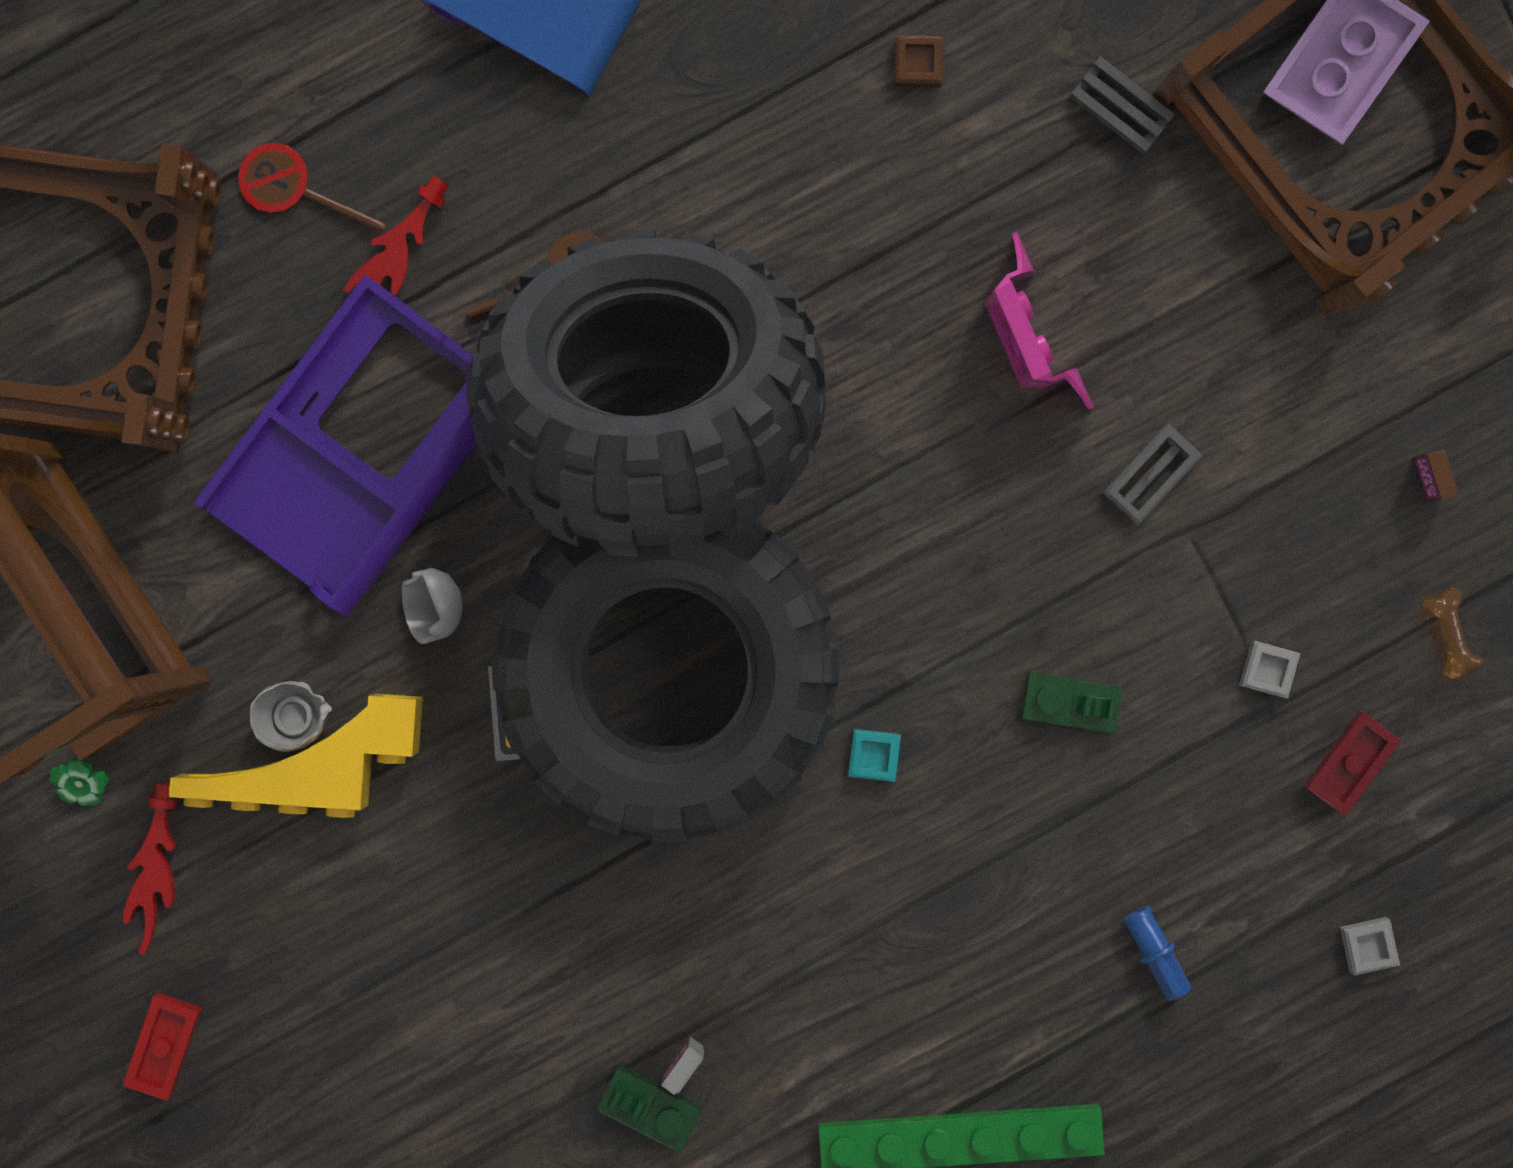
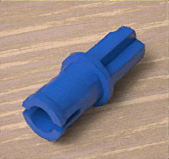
M1150 906L1142 907L1124 917L1123 922L1129 928L1143 955L1140 957L1141 963L1148 964L1165 998L1170 1001L1187 994L1191 990V984L1172 951L1175 945L1173 942H1167L1151 913Z

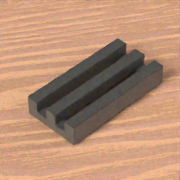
M1101 56L1069 96L1142 154L1148 150L1175 115ZM1098 74L1102 75L1156 117L1158 121L1156 123L1107 86L1097 78ZM1091 87L1146 130L1148 134L1143 138L1085 92L1087 88Z
M1167 423L1107 486L1102 494L1112 500L1120 511L1126 513L1130 517L1129 519L1135 525H1138L1203 455ZM1167 438L1174 443L1123 497L1118 491ZM1182 450L1187 455L1185 459L1146 501L1136 509L1131 503Z

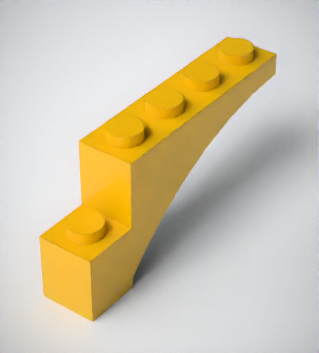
M379 693L368 696V706L331 736L305 751L282 761L248 770L217 774L182 773L170 778L169 797L184 798L183 805L188 807H213V800L231 801V809L240 811L260 810V804L279 805L278 812L284 814H307L308 807L326 808V816L354 817L355 810L360 811L367 807L369 803L372 754H377V762L405 764L406 756L412 757L419 753L423 697Z

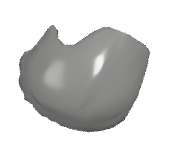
M281 682L265 688L251 703L250 724L256 738L262 744L277 751L290 752L304 748L318 738L324 729L327 715L332 711V707L324 700L323 696L313 694L311 687L304 682Z

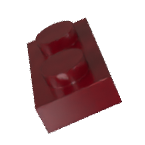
M1358 711L1303 787L1338 813L1346 816L1399 745L1401 739L1366 713Z

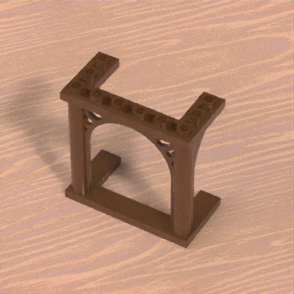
M1265 0L1223 35L1220 31H1217L1182 59L1152 93L1165 107L1171 102L1176 106L1317 284L1323 294L1315 300L1326 314L1340 308L1347 313L1356 306L1360 308L1370 300L1374 302L1397 284L1393 277L1406 267L1401 259L1414 249L1419 254L1428 250L1443 238L1439 231L1440 228L1450 220H1453L1456 225L1460 224L1480 208L1476 200L1490 190L1493 195H1496L1513 182V76L1490 55L1447 0H1398L1430 21L1418 37V41L1433 58L1447 82L1453 104L1454 118L1451 142L1436 174L1418 193L1400 204L1374 211H1349L1326 205L1306 194L1287 176L1208 76L1210 71L1300 0ZM1472 104L1476 110V116L1483 113L1487 119L1470 121L1466 116L1467 108ZM1480 131L1487 133L1495 141L1496 147L1494 152L1486 156H1479L1469 152L1464 146L1465 136L1470 132ZM1459 161L1472 167H1481L1479 170L1469 169L1462 172L1460 176L1463 179L1457 178L1453 173V168ZM1441 190H1447L1451 192L1444 197ZM1423 195L1431 197L1432 205L1430 207L1422 205L1421 197ZM1307 209L1315 212L1312 216ZM1412 212H1413L1415 215L1419 216V217H1418L1415 221H1413V222H1412ZM1326 219H1334L1339 224L1334 234V243L1328 237V234L1333 231L1327 229L1322 224ZM1386 219H1392L1397 224V230L1392 228L1387 232L1385 244L1382 246L1383 234L1380 225ZM1355 223L1364 224L1370 233L1369 249L1361 257L1353 255L1347 245L1348 232Z
M161 144L159 162L131 163L0 145V189L73 198L95 204L107 210L125 224L140 244L149 266L152 284L151 307L146 326L134 348L119 364L93 380L70 386H43L0 380V423L121 439L123 443L180 453L181 443H186L190 431L189 415H185L187 396L193 395L196 386V370L191 368L193 349L200 347L203 334L202 322L197 320L200 302H205L209 290L208 274L204 273L206 255L212 254L215 245V229L210 226L212 208L219 206L222 192L221 181L216 179L217 173L183 147ZM109 198L118 199V201L116 202V204H114L109 200ZM143 203L152 204L142 212L139 219L132 218L130 204L138 205L142 209H144ZM164 214L176 216L178 221L177 229L170 238L161 242H153L149 239L148 229L157 217ZM175 249V252L169 259L173 267L166 270L163 269L161 266L162 253ZM162 300H168L165 313H161L158 308ZM155 342H159L162 345V349L157 350V356L160 360L159 365L148 358L149 347ZM143 366L152 373L156 389L151 396L137 394L132 389L128 377L133 367ZM111 383H117L118 390L126 402H118V395L116 394L105 397L104 394L107 386ZM91 392V398L83 397V394Z
M1 433L0 574L85 704L0 758V784L18 779L69 745L80 761L94 757L212 681L202 665L191 667L66 474L61 464L69 459L61 446L57 443ZM25 524L36 527L53 536L76 557L152 674L131 678L123 676Z

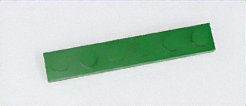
M1099 1104L818 1123L821 1168H928L1104 1155L1102 1112Z

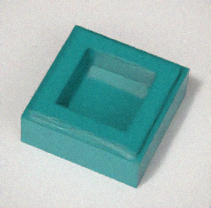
M853 729L848 777L895 782L901 735Z

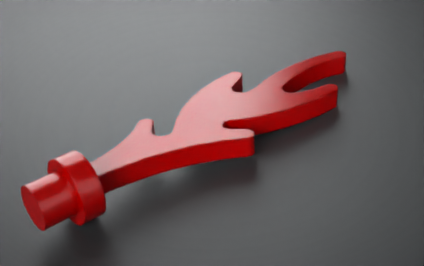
M434 175L426 187L421 184L417 193L424 197L423 200L400 224L385 234L371 240L372 246L385 245L386 250L369 259L354 273L343 289L345 293H350L366 274L380 286L384 277L390 276L392 278L391 294L394 296L398 294L408 269L409 255L406 235L413 233L416 243L419 245L423 244V227L427 213L433 203L440 208L446 201L442 196L448 189V184Z
M156 782L154 794L149 795L148 806L156 808L151 827L141 849L127 866L130 871L140 865L144 868L132 886L123 914V923L128 924L132 922L139 905L144 909L145 930L142 944L138 950L140 955L148 952L154 938L157 924L156 893H161L164 905L167 908L174 905L175 901L173 874L165 856L159 849V843L163 844L167 851H172L176 848L169 829L168 810L177 809L178 798L169 797L170 782Z

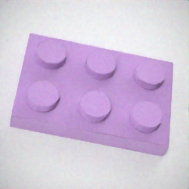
M1327 0L1263 94L1342 146L1430 21L1398 0Z

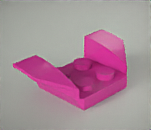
M1015 232L1012 234V239L1016 250L1017 270L1004 277L986 298L984 304L1021 388L1036 387L1037 389H1043L1066 379L1082 398L1086 409L1089 410L1094 406L1077 368L1052 377L1048 363L1053 362L1049 345L1043 335L1035 336L1028 320L1034 317L1031 304L1023 290L1016 292L1013 286L1014 283L1028 278L1035 273L1019 234Z

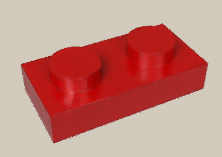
M161 993L154 995L123 1086L168 1101L173 1096L203 1008Z

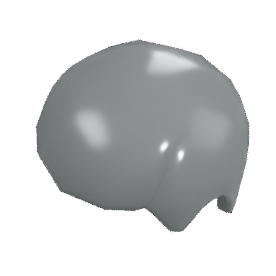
M435 568L413 572L412 577L414 578L402 583V604L406 622L412 636L420 644L450 636L459 626L462 617L463 599L461 590L449 574Z

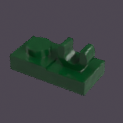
M1028 671L1020 718L1116 734L1123 687Z
M618 1065L597 1107V1111L681 1153L702 1111V1106L677 1093L674 1095L666 1088Z

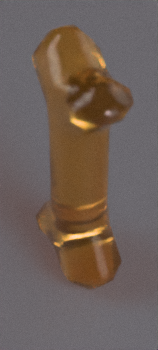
M1449 587L1444 590L1441 597H1428L1423 603V608L1433 612L1440 620L1448 650V658L1443 667V673L1452 679H1458L1466 669L1480 668L1484 660L1473 654L1466 645L1458 616V608L1464 597L1463 593L1454 587Z

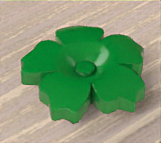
M74 757L70 759L68 767L63 764L59 767H53L49 778L57 786L55 792L61 800L68 804H73L78 799V803L81 806H96L102 802L104 798L102 793L109 781V777L105 775L104 771L90 773L92 765L86 763L85 760L80 761Z

